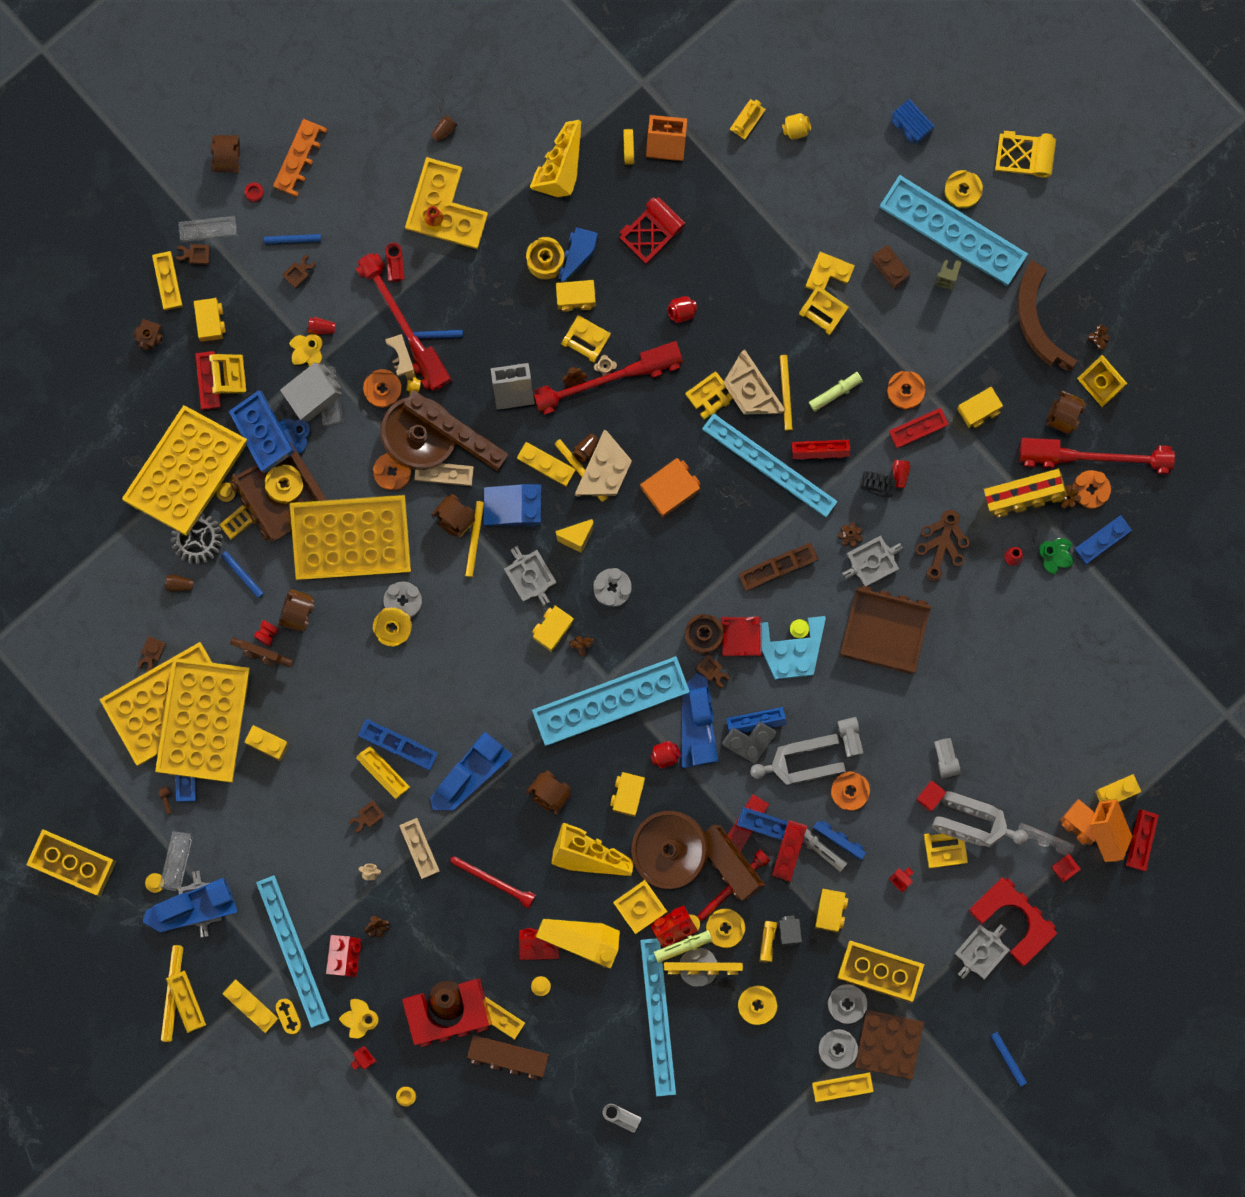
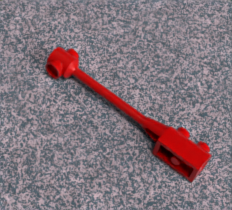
M370 253L362 257L357 262L359 266L356 270L361 278L365 276L366 279H373L400 324L408 338V343L415 363L412 366L417 374L421 372L424 379L421 382L425 389H431L434 392L451 383L452 379L434 348L430 346L425 349L417 336L413 334L380 277L385 264L379 254L376 253L374 255V253Z
M674 341L640 353V361L628 365L620 371L559 392L554 391L552 388L549 389L548 385L535 389L533 396L538 411H543L544 415L555 411L554 407L558 405L559 399L625 376L651 374V377L662 374L661 370L669 368V371L680 368L679 364L683 363L677 342Z
M1022 438L1020 441V462L1024 463V467L1029 468L1035 467L1036 463H1042L1043 468L1051 469L1055 468V464L1095 460L1150 463L1153 469L1158 470V474L1165 475L1169 474V470L1174 469L1175 453L1172 451L1171 446H1157L1151 456L1078 452L1061 448L1060 440Z

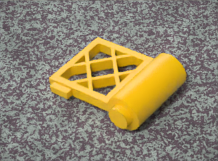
M1004 131V134H1000L995 171L1029 174L1041 178L1052 176L1056 139L1053 138V135L1045 133L1039 137L1015 135L1016 132ZM1003 139L1012 140L1015 145L1007 151L1003 147ZM1025 141L1033 142L1032 149L1028 152H1025L1020 146ZM1018 147L1023 156L1015 161L1010 153ZM1008 156L1013 163L1008 167H1001V160ZM1026 157L1030 162V169H1021L1018 163Z

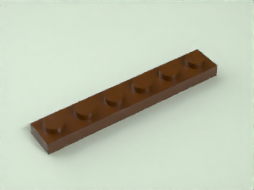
M413 390L403 405V408L496 471H498L508 456V453L415 390Z

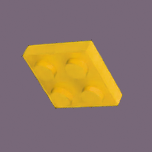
M645 880L613 902L635 935L667 913V910Z

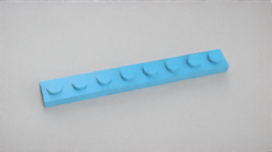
M714 413L702 428L704 432L825 518L838 501Z
M275 875L256 882L311 1028L330 1021Z
M657 938L640 940L656 1097L676 1095L662 962H657L654 951L661 949V944Z

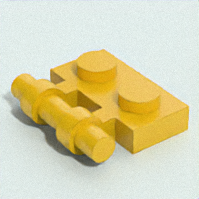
M716 371L685 393L696 410L702 405L706 410L700 413L704 420L712 416L713 413L716 414V411L721 407L729 405L733 399L730 393L727 395L723 394L722 391L726 387ZM717 395L719 400L711 405L708 401Z

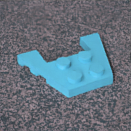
M825 616L808 618L810 638L770 642L768 622L762 623V652L775 680L814 675L826 619Z

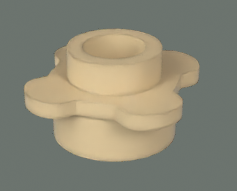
M607 355L601 356L599 362L594 365L595 371L601 372L603 376L610 374L617 367L616 362H612Z
M365 864L364 867H359V871L362 872V878L365 880H375L377 875L381 874V870L377 869V866L374 864Z

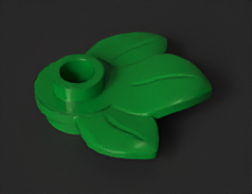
M1058 538L1053 542L1045 541L1040 545L1039 554L1044 559L1043 564L1046 571L1054 575L1058 567L1067 568L1073 565L1072 556L1067 552L1072 546L1069 540ZM1048 547L1051 548V553H1050V554L1047 553V548H1048Z

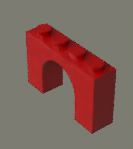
M1002 877L968 912L982 925L1001 907L1013 906L1020 909L1027 918L1028 931L1025 937L1009 954L1023 967L1057 934L1055 931L1056 927L1051 921L1048 920L1046 922L1041 917L1043 913L1036 906L1032 908L1028 903L1029 899L1022 892L1018 893L1014 889L1015 884L1009 878L1005 880Z
M480 978L458 985L464 1005V1013L459 1023L453 1026H443L433 1020L424 993L402 999L414 1045L420 1044L421 1047L431 1045L432 1040L439 1039V1042L450 1040L451 1035L457 1034L458 1037L468 1035L470 1030L476 1029V1032H481L488 1029L487 1026L491 1025L492 1021Z

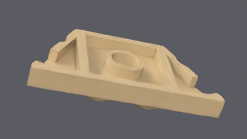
M743 350L723 384L743 414L783 413L784 407L747 352Z
M606 430L602 433L574 496L617 495L632 460Z

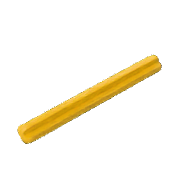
M173 945L169 977L181 971L182 946ZM169 985L167 986L161 1041L163 1042L172 1041L176 1003Z

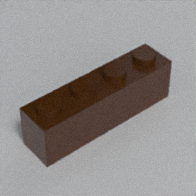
M712 825L704 832L708 844V856L711 859L710 863L721 872L722 879L725 883L731 885L734 889V895L739 900H750L766 886L720 825Z
M473 1035L467 1058L471 1059L470 1063L482 1066L484 1062L490 1064L489 1068L501 1071V1067L509 1069L508 1073L520 1076V1072L528 1074L527 1078L539 1080V1077L544 1078L549 1054Z

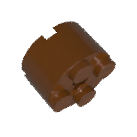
M239 135L212 136V172L239 173Z
M1061 390L1058 393L1061 396L1058 401L1054 400L1047 417V420L1050 421L1046 425L1069 434L1072 431H1076L1080 422L1077 420L1078 416L1084 412L1086 403L1083 402V399Z
M451 494L450 497L446 496L431 513L433 519L437 517L439 520L437 524L444 531L452 536L457 534L458 539L475 522L474 510L469 506L464 507L460 503V499L454 494Z
M289 589V594L287 593L281 610L283 615L279 619L278 625L299 632L302 630L306 631L309 622L307 614L312 613L315 604L312 595Z
M699 614L690 619L685 629V641L689 649L701 656L712 654L718 650L723 641L722 624L716 617L707 614ZM701 631H703L704 633L708 632V638H701Z
M546 770L545 773H540L526 793L528 795L531 793L534 796L532 800L548 812L552 809L554 814L557 815L571 797L569 792L571 788L564 782L560 784L555 780V776Z

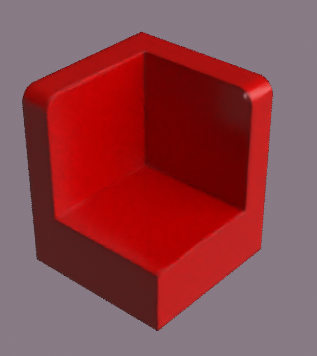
M931 780L916 801L931 812L946 792Z
M1070 854L1051 867L1062 882H1065L1081 870Z

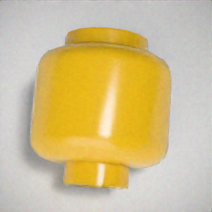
M798 113L787 116L782 128L784 135H788L790 139L795 140L808 136L809 131H811V124L808 116Z

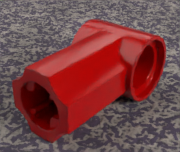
M389 243L385 248L388 282H400L405 280L402 248L398 243ZM393 248L399 250V254L395 257L389 255V251Z

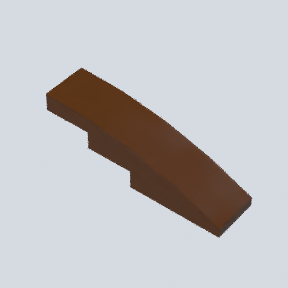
M810 542L795 550H790L739 573L745 590L749 591L818 561L819 558L813 544Z

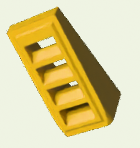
M243 505L219 524L230 540L253 524L250 514L246 511L248 508H244ZM241 513L246 517V522L240 516ZM236 518L241 526L239 527L233 519ZM229 522L235 528L234 532L227 525Z

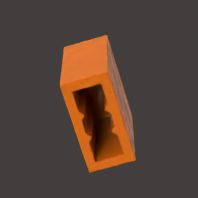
M678 458L640 484L642 491L663 518L700 492L699 485L701 483L695 475L691 476L689 474L687 464L683 460L680 462Z
M1118 800L1100 801L1090 822V827L1104 861L1117 862L1124 859L1132 839V834Z

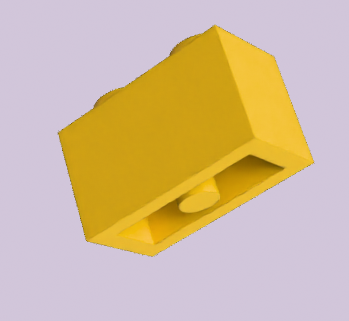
M594 280L556 283L558 310L562 309L563 312L573 311V308L590 310L592 307H596Z
M217 298L194 301L199 340L205 342L223 339V333H226L224 321L221 322L220 315L223 314L222 303H218Z
M989 387L960 404L957 410L968 428L972 426L977 428L985 423L984 419L988 417L992 419L998 416L1003 405L993 388Z
M556 605L553 609L549 608L543 616L546 619L542 624L538 623L532 631L534 633L533 639L551 652L574 623V618Z
M254 725L244 742L246 745L279 761H282L290 745L287 741Z
M622 772L621 777L617 776L615 787L618 788L617 795L612 796L610 806H613V812L636 817L645 781L644 777Z
M1134 774L1096 791L1099 801L1117 799L1118 802L1141 793Z
M822 889L815 924L816 929L837 933L839 928L843 929L845 917L841 916L843 909H847L848 898H845L846 893Z

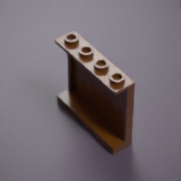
M290 443L295 452L274 467L290 465L301 474L303 482L302 492L291 503L327 500L293 444ZM256 464L238 475L233 474L230 485L234 492L240 494V501L244 508H248L251 512L250 517L253 523H258L263 539L265 541L268 540L272 544L292 532L290 503H278L268 496L265 492V478L269 471L266 473L261 472ZM287 480L278 482L281 488L289 487Z
M867 586L857 587L839 657L914 675L932 606L923 600L914 602L910 601L909 597L898 595V597L890 596L891 593L880 590L878 593L872 591V588Z

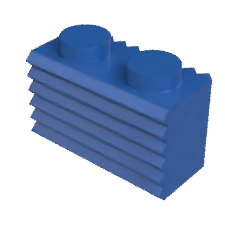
M910 99L892 114L893 124L898 129L902 128L905 132V137L911 143L914 141L915 144H918L934 130L935 126Z

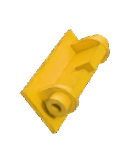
M750 99L729 130L746 139L766 109L761 106V102L758 100L753 101Z

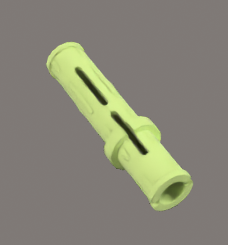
M855 372L845 380L841 379L838 381V384L809 401V404L813 411L816 412L842 394H848L850 389L862 383L863 380L859 373Z
M707 930L693 937L690 935L688 939L654 951L657 962L660 963L692 949L695 951L697 947L713 941Z

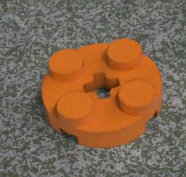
M379 369L372 372L365 379L363 391L370 404L378 408H387L398 401L401 396L402 386L400 380L393 372ZM381 384H385V387L388 388L384 393H380L377 390L378 387H381Z
M911 371L896 373L888 384V398L893 405L903 410L918 406L925 395L923 379L917 373ZM910 386V394H903L901 387Z
M388 453L379 457L373 467L376 483L385 490H401L410 481L411 469L395 462ZM390 467L397 468L396 476H389L387 474Z
M1094 470L1081 473L1076 477L1072 485V490L1074 487H1077L1079 489L1077 495L1081 496V501L1077 503L1086 509L1101 507L1108 500L1111 493V485L1105 474ZM1089 485H1093L1097 489L1093 495L1086 491Z
M855 772L840 774L833 782L831 788V796L834 803L839 808L848 811H854L863 807L870 794L868 781ZM848 786L856 789L852 797L845 793Z

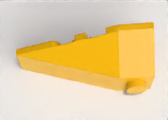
M580 120L569 121L564 124L554 141L555 147L551 152H547L545 155L547 160L542 167L537 168L530 185L532 190L555 197L571 195L577 179L582 123Z
M566 823L562 824L553 850V865L572 871L631 876L633 870L632 859L614 848L608 849L601 845V840H593L586 836V831Z
M543 919L536 937L603 967L611 968L618 952L620 931L603 923Z

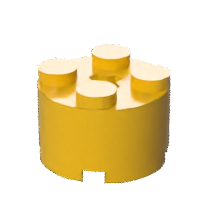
M539 238L529 245L526 252L528 269L537 278H556L561 268L564 267V251L561 245L553 238ZM548 256V259L546 261H543L542 258Z

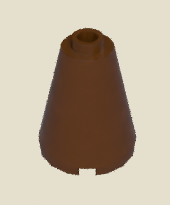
M442 981L431 989L428 996V1005L436 1017L443 1020H452L463 1013L464 1005L459 984L453 981ZM445 995L449 996V1000L447 1002L442 1001V998Z

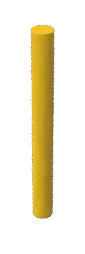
M781 355L783 407L785 409L784 424L785 431H791L793 429L787 355Z
M561 439L556 441L555 445L579 475L583 477L585 473L583 466ZM606 495L597 496L601 502L608 498Z
M476 501L475 522L473 523L466 577H473L484 506V502Z

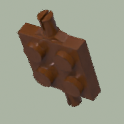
M234 637L230 640V645L239 647L247 658L252 660L259 658L263 661V664L270 667L282 664L291 668L293 660L255 644Z

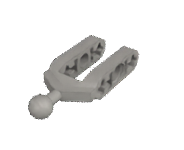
M833 734L778 747L772 765L762 766L755 764L751 767L750 774L755 779H761L765 774L774 772L786 785L842 774L846 772L844 762L788 774L785 756L838 745V735Z
M948 791L942 798L941 802L943 805L988 821H993L991 833L989 834L944 817H936L932 828L939 833L978 846L991 847L1004 838V836L1012 838L1018 845H1023L1028 840L1026 831L1007 829L1002 810L990 804Z

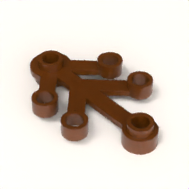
M954 510L945 511L940 521L930 526L926 525L921 529V535L928 538L933 532L944 527L942 535L925 544H918L915 550L919 556H923L927 551L938 546L933 566L929 567L926 572V577L931 582L939 581L942 576L940 566L946 548L952 557L954 566L960 567L964 563V557L957 552L949 537L951 530L958 539V546L960 548H967L970 541L959 528L960 516ZM952 516L954 518V521L949 522L947 520V517ZM926 528L930 530V534L928 535L924 534L923 530ZM962 539L966 540L967 545H961L960 541ZM920 546L924 547L925 552L920 553L918 548ZM955 558H961L962 562L957 564ZM936 570L938 575L932 576L931 571Z

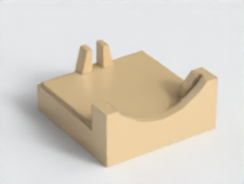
M402 334L385 339L386 344L393 347L398 353L399 357L392 361L393 364L399 362V365L394 366L397 369V375L405 374L408 380L416 377Z

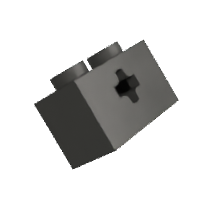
M794 916L783 917L778 923L781 946L800 945L802 939L799 919H795Z

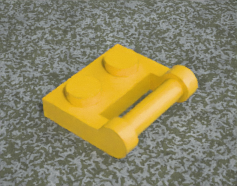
M817 286L799 312V315L802 317L806 316L825 329L827 334L831 335L849 306ZM813 305L832 318L831 324L810 311V307Z
M578 315L561 345L569 346L595 363L611 333ZM575 336L596 349L591 351L571 339Z
M209 355L214 384L212 393H245L246 383L243 355ZM219 362H223L225 386H221Z
M924 834L929 869L968 863L965 841L957 839L958 845L932 848V843L955 840L957 838L945 834Z
M765 921L759 962H772V943L775 939L776 922Z

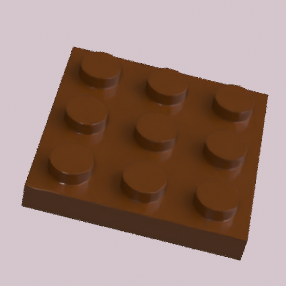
M866 1010L854 1068L913 1080L924 1022Z

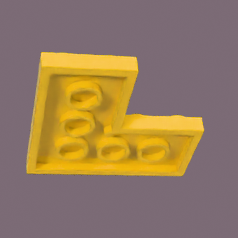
M426 157L405 230L478 250L488 212L453 203L463 170L462 167ZM431 206H435L443 214L442 223L435 227L429 226L424 219L427 209Z

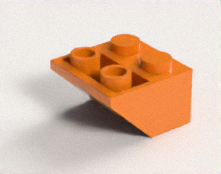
M650 115L646 158L684 161L687 118Z
M1078 799L1059 820L1062 822L1061 826L1069 833L1071 831L1077 835L1076 839L1083 845H1086V843L1091 845L1096 840L1090 827L1094 811Z

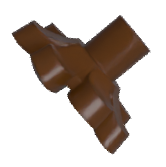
M1098 325L1095 333L1089 334V340L1097 344L1098 349L1103 350V348H1106L1105 341H1109V335H1106L1108 327Z
M571 367L567 375L563 376L565 387H570L571 385L573 387L585 383V379H587L586 373H582L580 368L576 369L574 367Z
M1066 485L1067 496L1063 497L1064 500L1058 503H1061L1063 509H1066L1068 505L1074 508L1075 502L1081 501V496L1077 495L1079 489L1074 487L1072 490L1071 485Z
M853 522L849 524V527L842 525L841 530L843 532L838 533V538H843L842 545L847 546L850 543L851 547H856V541L862 542L863 537L859 535L863 532L862 528H855L856 524Z
M577 636L575 640L569 641L571 648L579 650L580 656H585L587 654L586 648L591 647V644L594 643V638L585 637L582 639L581 636Z
M372 916L370 918L371 922L365 927V933H368L370 938L376 934L377 937H382L384 935L382 931H388L390 924L387 920L382 921L381 918Z

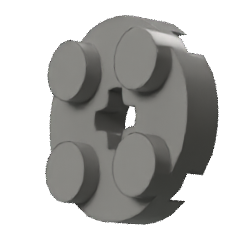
M617 568L606 569L596 577L594 581V595L601 604L618 607L623 605L630 597L631 581L623 571ZM610 583L613 585L617 584V591L615 593L607 590Z
M397 582L390 585L385 592L384 607L401 609L412 618L418 614L422 607V596L418 588L413 584ZM401 596H405V599L408 600V603H405L404 606L397 602L398 599H401Z
M697 948L695 951L693 949L687 951L681 957L680 962L717 963V960L707 949ZM680 970L682 979L693 987L705 986L716 977V975L707 974V971H699V974H688V970Z
M850 984L841 985L832 991L828 999V1009L835 1020L844 1024L855 1023L863 1017L867 1009V999L865 994L856 986ZM846 998L849 999V1002H853L850 1010H846V1007L842 1006Z
M840 1029L830 1031L822 1037L819 1043L820 1058L827 1066L834 1069L848 1067L857 1057L858 1045L849 1032ZM837 1044H841V1048L844 1049L839 1055H836L835 1050H833V1046H837Z

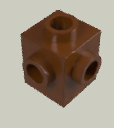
M142 319L140 327H137L134 332L135 341L139 344L138 347L147 351L149 349L155 350L156 346H159L162 342V326Z

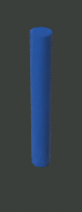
M321 234L264 237V244L321 242Z
M463 330L413 332V334L418 339L463 337Z
M225 551L221 557L258 598L262 597L264 592L231 555Z
M998 1032L992 1034L993 1041L1020 1087L1025 1085L1027 1081Z

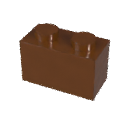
M888 244L872 255L871 261L894 290L909 280L911 273Z

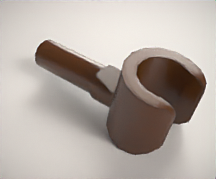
M167 786L159 789L158 793L164 802L166 813L169 814L171 809L166 797L171 795V792Z

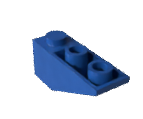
M577 227L575 233L571 232L569 238L571 247L570 250H566L564 255V261H566L565 268H561L558 279H561V283L568 282L593 256L598 233Z

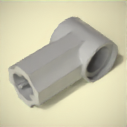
M853 717L837 721L846 756L854 757L863 754L857 718Z
M951 738L935 741L941 778L961 775L958 759L955 758Z
M607 1104L602 1111L603 1117L607 1121L635 1133L641 1117L615 1104ZM609 1107H614L617 1110V1115L614 1118H608L606 1115V1110Z

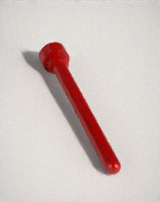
M759 850L754 854V861L750 865L756 870L759 866L767 865L771 860ZM730 884L698 914L697 918L699 921H703L733 892L734 889Z
M451 857L450 859L453 865L520 899L519 902L523 906L531 907L536 897L534 893L530 891L528 893L524 891L523 893L457 857Z

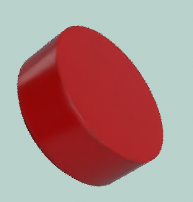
M253 182L246 186L245 196L250 202H259L264 196V190L260 184Z

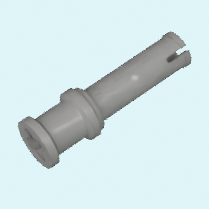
M806 829L803 839L806 848L813 849L841 872L848 862L821 842L819 835H814Z

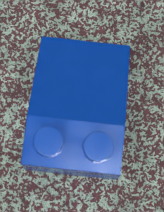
M520 484L485 487L484 526H541V485Z

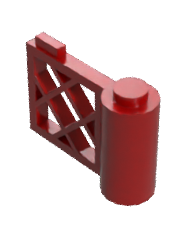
M659 197L650 199L646 204V211L631 226L627 224L620 231L621 236L619 238L646 264L686 225ZM645 217L651 221V229H641V221ZM631 232H638V243H630L626 237ZM641 232H651V242L641 243ZM654 232H663L667 236L662 242H654ZM641 245H652V252L645 258L641 254Z

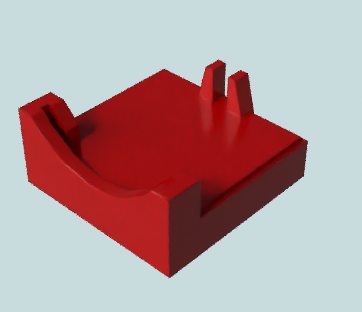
M721 617L724 633L722 638V656H762L761 617Z

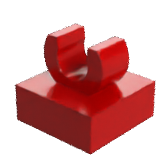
M909 867L904 872L899 868L889 880L903 892L913 882L909 877L914 872Z
M364 1046L353 1053L356 1059L350 1065L354 1070L361 1066L363 1069L372 1066L376 1060Z

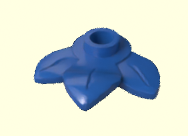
M290 418L283 419L279 424L289 442L293 444L298 454H301L308 445L309 423L302 420L294 421ZM299 426L303 427L302 433L298 432Z

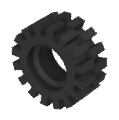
M865 471L860 488L871 494L892 497L897 481L889 476H884V474Z

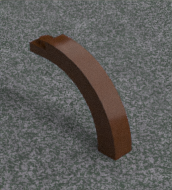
M1031 260L1021 280L1017 298L1018 318L1022 332L1030 347L1049 366H1052L1057 361L1059 367L1072 371L1077 360L1055 346L1046 336L1039 323L1036 297L1039 284L1045 276L1047 269Z

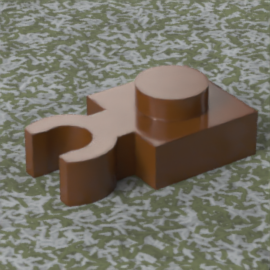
M190 244V249H186L184 246L177 247L178 251L184 252L183 256H176L178 261L183 262L189 259L190 264L209 265L210 245Z
M308 255L303 256L300 265L294 262L282 274V277L295 289L309 277L306 271L312 270L316 266L315 262H312L310 265L305 264L309 259Z
M148 636L141 651V654L145 655V657L139 661L138 667L142 668L144 663H148L147 671L152 670L153 660L159 662L167 644Z
M707 654L695 668L708 682L714 679L715 685L719 688L724 686L720 682L721 677L726 681L730 680L728 674L720 672L722 666L710 654Z
M373 800L359 810L360 817L352 818L349 824L352 825L354 822H358L359 828L355 832L359 833L363 830L365 824L370 828L384 818L385 815Z

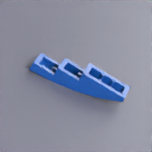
M365 719L357 735L429 771L438 755L437 752L369 719Z

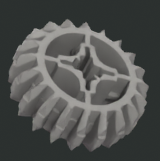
M202 513L195 524H201L206 527L200 530L192 528L185 545H182V533L175 530L171 532L172 535L177 536L171 538V542L176 543L172 548L173 550L179 549L176 555H182L181 559L183 561L189 557L188 562L190 564L193 563L194 559L197 564H200V559L202 558L207 563V556L213 559L212 552L219 553V550L215 547L222 546V543L217 540L223 539V536L218 534L221 532V528H215L218 523L216 521L211 523V516H208L205 520V514ZM211 531L212 540L210 545L207 547L205 544V538ZM191 532H193L194 535L198 536L201 539L200 541L202 545L196 540L192 542V540H194V536ZM194 547H200L203 551L199 553H192L187 550L189 548L192 549Z

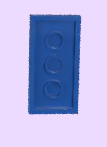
M260 390L229 411L242 437L248 440L246 444L261 472L266 473L295 452L263 392Z

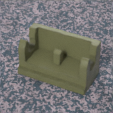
M945 260L941 272L937 275L935 286L953 290L961 262L956 260L954 268L950 270L946 267L948 260Z

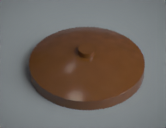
M408 397L397 401L386 412L380 427L381 441L388 455L398 464L413 470H428L441 465L450 456L455 442L403 408ZM428 399L429 401H431L432 403H434L435 405H437L438 407H440L448 413V411L440 404L431 399Z
M677 811L655 813L645 819L635 832L632 841L634 865L639 874L656 887L674 889L686 886L699 876L706 864L708 855L706 836L700 825L684 813Z

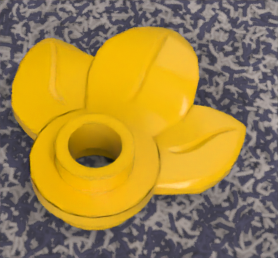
M310 334L307 337L299 335L290 341V346L295 349L292 354V363L294 365L307 362L311 366L315 362L321 363L322 354L320 350L323 343L318 335ZM311 340L315 341L314 347L310 346Z
M351 999L350 1006L352 1011L344 1013L339 1020L345 1026L351 1028L349 1037L361 1038L368 1030L374 1029L377 1026L378 1016L375 1012L369 1010L367 1003L364 1001ZM368 1016L372 1018V1022L370 1024H367L365 1022V1019Z

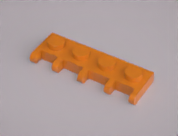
M305 119L302 120L274 182L273 187L275 189L298 197L299 193L293 189L297 180L305 181L306 178L300 175L305 163L312 165L313 161L308 159L313 146L320 148L321 144L315 142L319 131L326 133L327 128Z

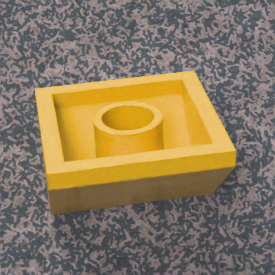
M1103 355L1077 378L1101 407L1124 390L1127 382Z
M591 519L556 531L557 541L582 553L594 530L593 520Z

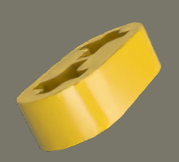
M624 129L625 165L634 164L633 129Z
M288 999L279 1000L276 1004V1011L284 1030L288 1034H297L301 1030V1021L293 1003ZM283 1002L286 1005H290V1007L288 1008V1016H286V1013L284 1011H280V1008L282 1007L281 1003ZM290 1017L294 1023L297 1022L298 1024L295 1026L296 1030L294 1031L287 1028L290 1025L288 1021Z

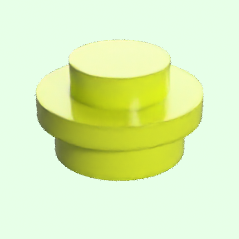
M797 619L791 623L790 633L793 637L801 639L807 636L809 626L806 621Z

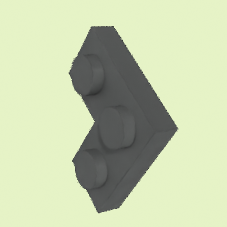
M760 721L749 736L732 727L722 744L755 764L775 736L776 731Z

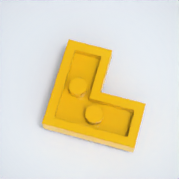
M819 252L805 287L814 291L819 286L825 290L829 278L848 284L855 265Z

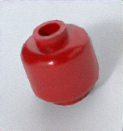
M688 296L673 299L667 307L668 315L671 320L677 323L691 320L695 316L697 305Z
M668 740L655 745L650 756L654 765L657 764L660 768L664 769L677 764L681 754L677 744Z

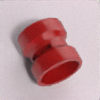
M263 620L260 624V630L256 631L253 637L270 646L273 642L272 637L277 635L279 629Z

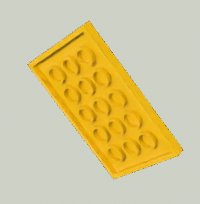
M183 405L122 500L187 536L247 445L248 440Z
M405 495L290 503L296 580L411 572Z
M201 642L173 657L212 663ZM173 658L99 699L137 766L158 755Z
M173 658L156 773L233 783L250 668Z

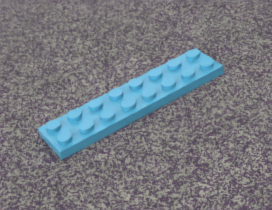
M899 175L879 206L885 212L1007 287L1028 255L1025 251Z
M675 656L533 709L532 712L546 747L686 695L690 691L678 659Z

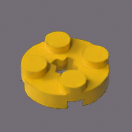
M960 170L949 176L944 192L950 204L957 209H965L974 206L980 200L983 186L976 174ZM961 185L968 187L966 194L959 192Z
M282 465L272 468L267 473L265 492L272 500L278 503L289 504L301 494L303 482L301 474L296 468L290 465ZM287 480L289 487L281 488L278 482Z
M384 608L374 619L373 632L382 644L398 646L405 642L411 634V618L409 614L401 609ZM394 623L397 629L391 631L387 624Z
M720 909L709 917L706 931H709L714 945L721 948H730L742 940L745 933V923L737 912L731 909ZM723 923H726L727 926H731V929L728 930V934H725L724 931H720V928L723 927Z
M764 986L750 987L739 998V1013L750 1024H766L776 1014V998L772 991ZM760 1000L763 1008L755 1011L752 1003Z

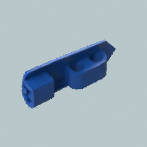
M696 673L687 683L690 693L682 696L683 768L719 762L712 724L714 722V714L708 680Z
M484 732L430 797L432 809L454 810L505 764L513 756L512 753Z
M223 877L147 909L143 923L158 932H164L236 913L237 907L228 883Z

